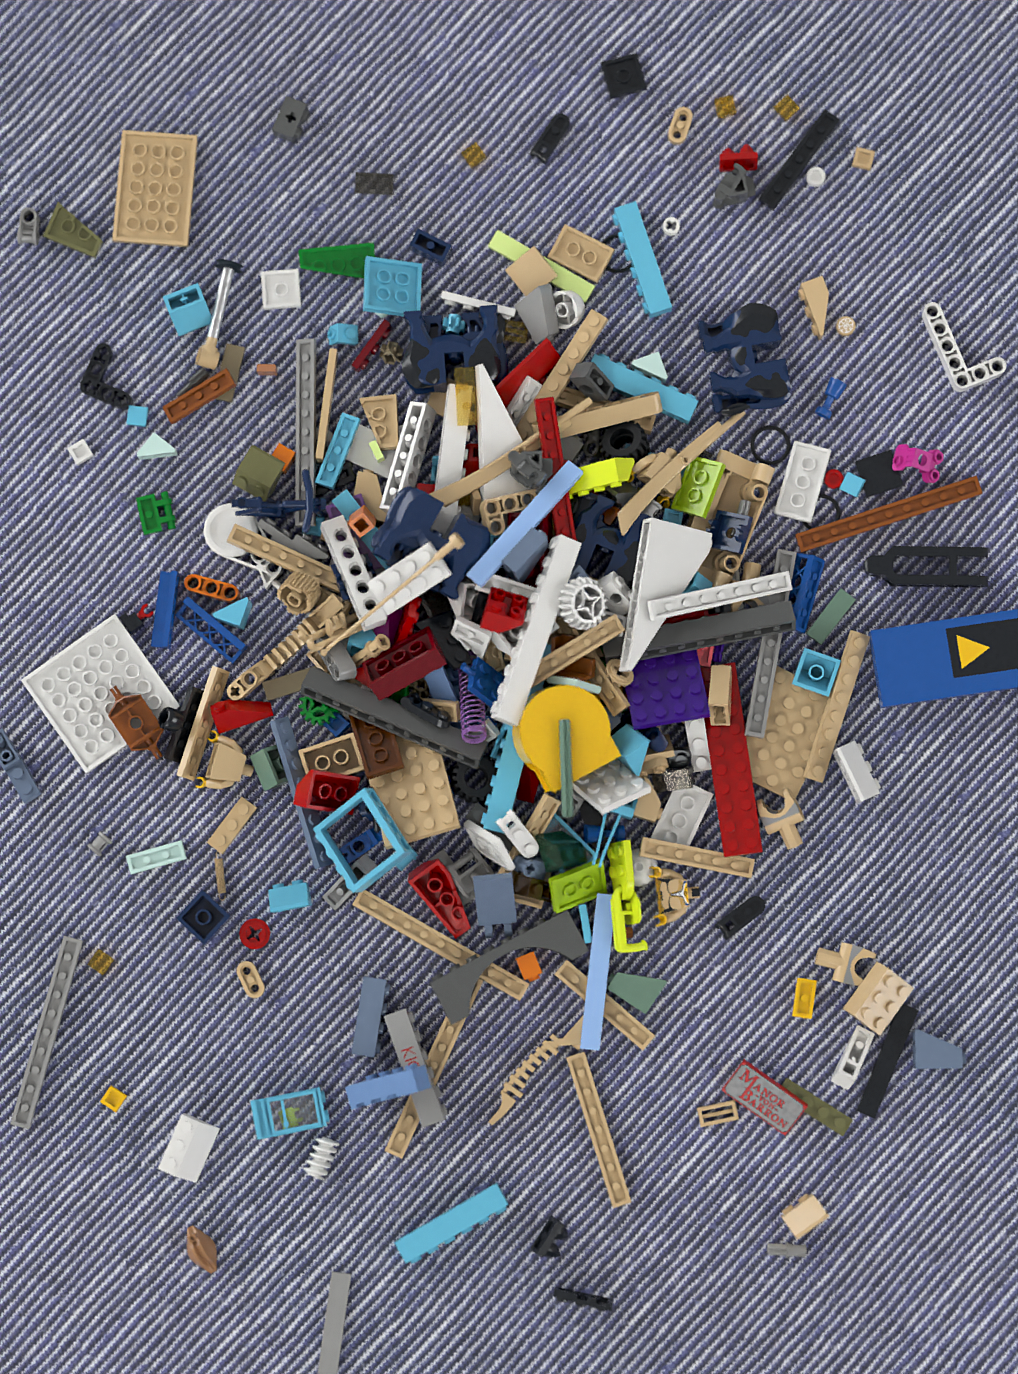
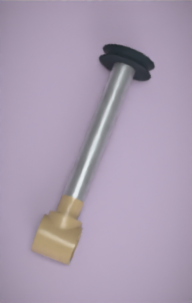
M224 259L216 260L218 265H215V267L223 271L206 343L199 348L195 362L196 365L213 370L216 369L219 361L220 352H218L216 345L233 273H242L240 269L244 267L239 263Z

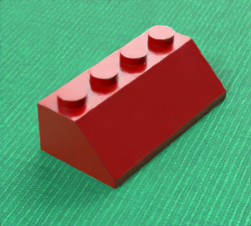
M547 338L495 387L505 408L508 407L527 375L543 385L547 379L546 377L550 375L559 361L560 355Z

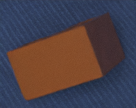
M567 633L553 636L551 653L578 636ZM583 656L554 674V676L581 681L594 678L596 658Z

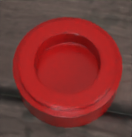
M836 469L829 470L824 476V483L830 489L839 488L843 482L842 473Z

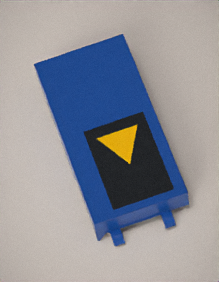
M1018 609L884 628L868 632L880 709L1018 688Z

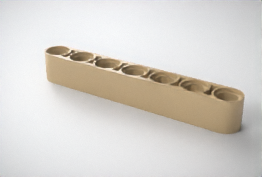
M650 392L584 409L569 419L572 425L560 433V438L660 413L663 411L659 392ZM537 422L532 423L531 427L534 435L539 430Z

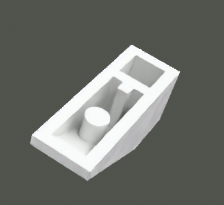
M859 1025L856 1026L837 1064L831 1082L847 1090L852 1086L873 1040L874 1033Z

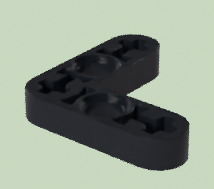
M101 343L94 350L81 380L80 389L86 396L118 409L128 410L129 406L133 404L132 397L125 391L102 383L113 357V350L108 344ZM106 348L108 355L104 354L102 361L105 363L103 364L102 362L97 361L96 358L100 360L102 356L100 350H104ZM94 365H100L102 368L101 372L97 375L91 371ZM90 382H91V383H92L91 385H92L94 388L98 389V391L96 392L95 390H92V389H89V390L87 391V389L85 388V385H86V384L89 385ZM105 389L111 390L112 393L108 399H104L101 396L102 391ZM116 392L118 393L117 397L121 399L126 397L128 403H124L122 406L121 402L115 399Z

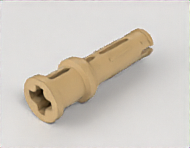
M378 634L375 640L368 641L362 650L351 657L355 666L358 667L362 662L371 657L375 658L379 656L381 651L389 649L390 641L384 634Z

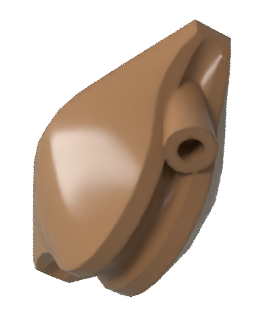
M195 1226L188 1227L187 1254L190 1260L212 1274L217 1271V1250L214 1241Z

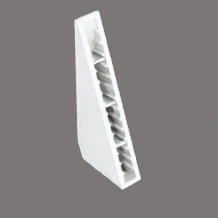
M478 364L475 366L478 456L479 469H481L523 441L484 365ZM510 469L480 487L481 503L486 499L525 491L530 488H526L521 483H518L511 476ZM534 485L531 489L537 488L539 485ZM525 494L523 497L526 505L530 503V496L528 494ZM509 498L505 501L507 509H510L512 506V501ZM488 503L486 507L489 513H492L494 510L492 503ZM508 513L503 514L505 527L508 526ZM493 522L491 524V530L493 532H496L498 530V524L496 522Z
M656 518L643 519L619 671H632L666 619L662 618L651 621L647 601L679 595L684 592L710 552L712 533Z

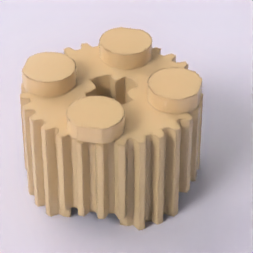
M295 570L277 590V598L279 600L282 599L284 605H287L288 612H291L292 615L306 614L311 611L321 598L322 594L319 587L321 583L318 578L310 577V575L307 576L306 573L303 574V572Z

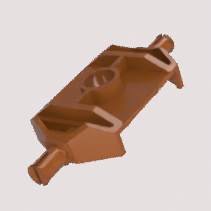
M117 686L111 688L110 691L115 697L116 702L108 716L131 751L149 750L156 760L159 759V756L162 757L163 755L158 749L157 743L165 729L160 728L157 718L142 698V695L124 696ZM134 717L141 720V726L137 729L133 728L130 724L131 719Z

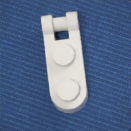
M510 809L506 812L507 815L505 817L499 818L496 821V824L520 854L526 858H532L538 853L539 845ZM512 821L513 824L507 827V824Z

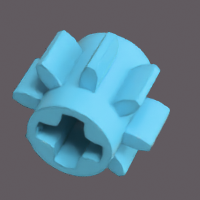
M449 314L448 318L444 317L442 330H446V335H459L464 333L465 321H462V317L458 314Z

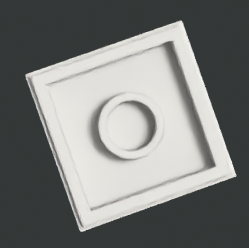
M299 269L261 272L264 310L301 307Z

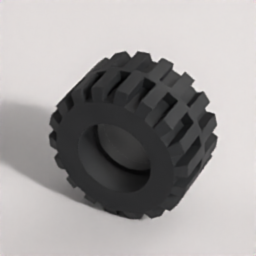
M631 420L607 426L608 429L602 432L603 436L599 438V448L604 460L634 458L635 464L650 453V444L644 429L641 428L640 424H635ZM632 443L628 448L618 450L621 445Z
M483 756L478 768L484 773L486 781L485 785L477 790L470 788L464 778L465 772L472 767L461 762L455 764L450 774L451 787L453 786V792L458 795L459 799H464L468 803L485 801L488 794L492 795L493 787L490 786L492 776L497 775L498 771L493 759L490 760L488 756Z

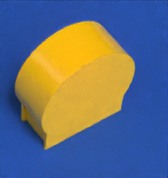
M560 685L543 688L534 692L527 698L519 724L512 726V738L516 752L523 763L535 772L545 793L548 791L554 793L561 789L559 720L569 719L571 725L572 782L621 756L610 735V722L603 705L590 692L576 686Z

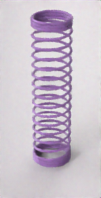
M468 651L469 655L476 656L473 651ZM459 669L462 739L467 743H480L487 737L485 728L486 715L484 713L485 703L479 698H466L475 695L466 693L469 691L465 688L468 684L464 682H467L468 679L464 677L468 675ZM469 701L481 702L479 704H467ZM471 706L481 707L480 709L475 710L467 709V707ZM472 711L482 712V713L477 714V715L467 714L468 712H472ZM473 716L482 717L481 719H478V720H470V719H467V718L473 717ZM482 722V724L479 725H469L467 723ZM467 732H483V734L475 736L466 734ZM464 734L467 735V736H469V737H479V736H482V737L476 738V739H470V738L465 737Z

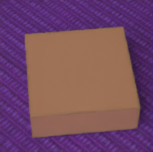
M275 364L257 365L258 375L277 376L278 369Z

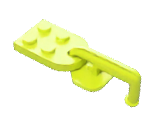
M623 840L610 843L607 849V856L610 859L609 876L612 880L614 891L610 904L615 950L619 953L647 951L648 945L645 940L627 944L625 923L632 925L638 924L641 921V904L634 890L631 841Z

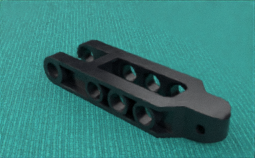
M893 546L885 555L869 556L863 563V571L868 576L882 577L891 587H988V576L957 575V559H970L972 557H986L987 559L988 548ZM896 556H908V558L927 557V559L946 557V559H949V575H897L893 571V559Z

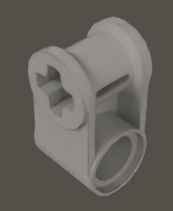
M24 208L20 213L17 232L18 244L24 242L38 245L40 216L33 208ZM29 214H34V219L27 222L26 217Z

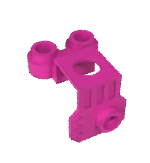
M901 444L895 450L892 468L894 471H903L905 467L917 468L919 473H922V479L925 483H935L940 477L939 471L935 469V465L943 461L944 455L938 449L926 452L918 448H909L907 444ZM922 454L921 464H919L918 458Z

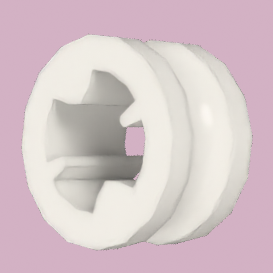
M674 217L666 218L663 222V232L668 236H674L678 233L680 228L679 221ZM667 223H670L671 225H672V224H675V226H674V229H675V230H672V229H669V230H668V229H667V227H668V224H667Z

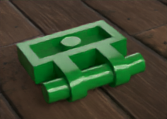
M168 491L161 492L162 500L156 501L155 494L136 498L145 536L163 532L162 524L167 523L169 530L176 529V517L172 512L171 505L173 503L172 499L169 498ZM159 507H164L165 516L160 517Z

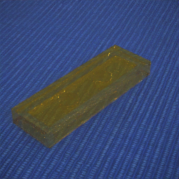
M474 367L454 368L457 426H476Z

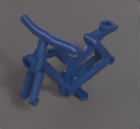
M303 469L302 477L306 491V500L275 502L273 498H269L267 502H262L261 497L248 499L239 497L238 499H232V508H251L235 511V516L269 517L274 521L275 517L286 518V513L306 510L302 531L308 533L313 512L317 514V517H325V513L321 510H326V498H320V500L313 498V487L309 470Z

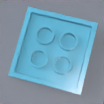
M366 256L363 311L404 316L403 312L420 310L422 264Z

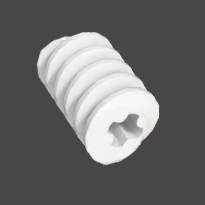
M322 1136V1138H315L319 1146H312L316 1153H309L313 1160H307L306 1162L310 1165V1168L304 1167L303 1170L307 1174L325 1181L321 1175L328 1174L324 1168L331 1167L328 1161H333L334 1157L330 1153H336L337 1150L333 1146H339L340 1143Z

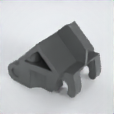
M735 163L733 172L726 174L719 183L713 200V206L716 209H721L724 204L730 206L746 202L747 197L756 195L753 179L746 175L747 171L740 164Z
M510 451L508 454V459L511 462V476L526 488L531 489L534 485H539V488L536 489V495H538L547 485V479L553 475V460L550 458L543 459L542 451H522L521 453Z

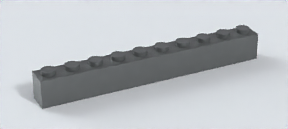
M779 601L775 604L759 605L750 609L743 608L735 612H723L719 615L703 616L699 619L683 620L674 624L666 623L659 628L638 661L796 630V619L791 601ZM623 633L622 637L616 636L602 645L606 664L611 659L621 660L625 633Z
M311 666L301 684L300 694L472 768L478 769L486 752L488 741L484 740L475 744L467 743L462 739L461 729L449 726V728L435 726L405 709L393 699L384 698L379 701L373 691H368L355 683H349L345 680L335 681L332 675L320 668L316 669ZM464 734L465 737L470 738V739L480 738V737H469V736H467V735Z

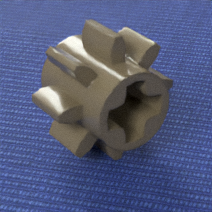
M389 341L387 345L382 344L379 357H382L384 363L394 365L396 361L401 362L404 349L400 347L399 343Z
M424 678L418 679L413 682L414 684H409V689H412V692L418 693L420 698L423 695L425 697L429 696L427 691L429 687Z

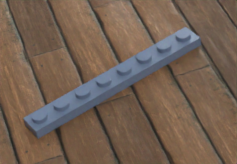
M287 716L270 721V725L294 800L296 786L305 777L306 773L298 752L299 749L292 726ZM295 805L314 868L318 869L333 864V860L327 856L325 847L317 840L316 833L313 830L314 827L321 823L318 811Z

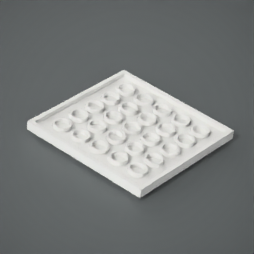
M113 614L21 679L85 773H89L127 746V743L108 716L116 702L115 697L110 691L111 688L117 686L124 696L141 694L157 720L164 708L171 707L177 710L181 708L116 614ZM134 717L131 719L130 724L133 728L137 729L141 726V720Z

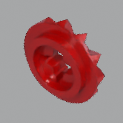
M253 918L243 923L239 936L241 942L247 948L260 949L268 943L271 932L263 920ZM250 927L255 931L262 929L258 934L260 941L255 937L248 939L252 934Z

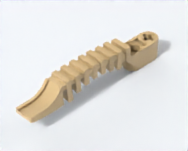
M333 593L309 615V618H305L302 624H299L296 627L297 629L291 632L292 635L285 638L286 641L280 642L278 644L279 647L271 650L272 653L266 654L263 660L250 667L227 688L228 697L232 700L244 699L266 678L272 676L275 670L280 669L284 663H287L289 658L295 656L296 652L306 645L305 642L299 639L298 632L300 630H304L306 635H310L326 627L325 620L328 618L331 620L332 616L337 615L345 607L336 594ZM250 674H253L255 677L254 683L249 681L248 677Z
M583 1016L563 1038H558L552 1033L550 1038L553 1041L544 1040L542 1042L543 1045L541 1047L538 1046L535 1049L536 1052L534 1054L531 1053L528 1056L529 1059L522 1062L521 1068L518 1066L515 1070L516 1073L514 1075L511 1074L509 1077V1082L506 1081L503 1084L501 1107L488 1123L491 1125L495 1124L515 1104L516 1100L507 1094L508 1090L519 1098L523 1096V1093L512 1085L516 1083L522 1089L526 1086L519 1077L521 1075L526 1080L529 1079L530 1075L525 1070L528 1069L533 1073L535 1067L531 1063L535 1062L538 1066L542 1063L537 1058L541 1055L547 1060L550 1057L546 1053L547 1050H550L556 1056L559 1052L556 1050L558 1046L572 1045L576 1050L580 1049Z

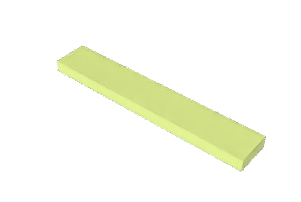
M497 230L488 245V248L513 262L530 250L527 246ZM544 257L558 275L550 283L561 290H570L579 294L584 303H586L595 286Z

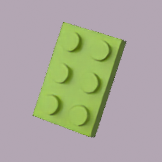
M700 457L695 458L685 469L681 480L682 486L675 495L671 509L706 519L726 465Z
M600 858L596 859L595 865H592L593 861L548 878L552 907L556 914L597 898V893L607 894L604 863H602L601 868L598 867Z

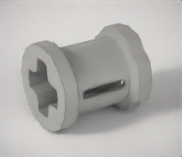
M100 831L98 837L91 844L87 845L98 856L102 855L101 852L108 844L113 843Z

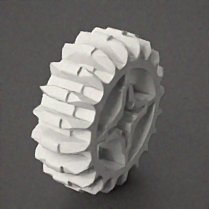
M578 577L565 584L566 590L560 591L563 596L558 598L561 601V605L558 607L563 610L560 615L565 616L563 621L569 622V626L579 630H588L590 627L594 628L597 626V623L602 622L601 617L606 616L603 611L608 608L605 606V602L608 599L604 598L607 592L601 591L603 586L598 584V581L592 580L589 577Z

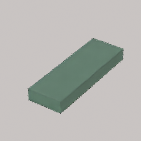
M840 588L807 631L806 635L819 645H822L856 599Z

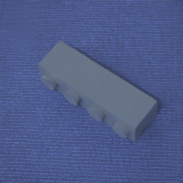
M363 977L351 1054L376 1057V1053L380 1054L381 1042H378L379 1034H383L384 1023L381 1021L382 1015H386L387 1003H384L385 995L389 996L391 985L387 984L388 980Z

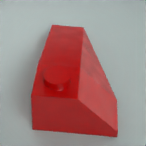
M439 859L424 862L409 873L408 883L455 939L471 928L451 873Z

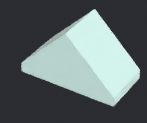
M659 352L633 360L631 364L632 369L639 370L649 377L657 378L661 382L666 383L668 376Z
M155 432L152 433L137 452V457L140 460L178 456L176 449Z

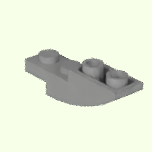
M269 517L267 519L261 518L257 526L272 535L270 540L312 559H327L331 555L327 552L329 550L327 547L320 543L317 545L312 542L313 538L304 532L303 534L298 533L293 538V534L285 528L281 530L276 526L277 523Z

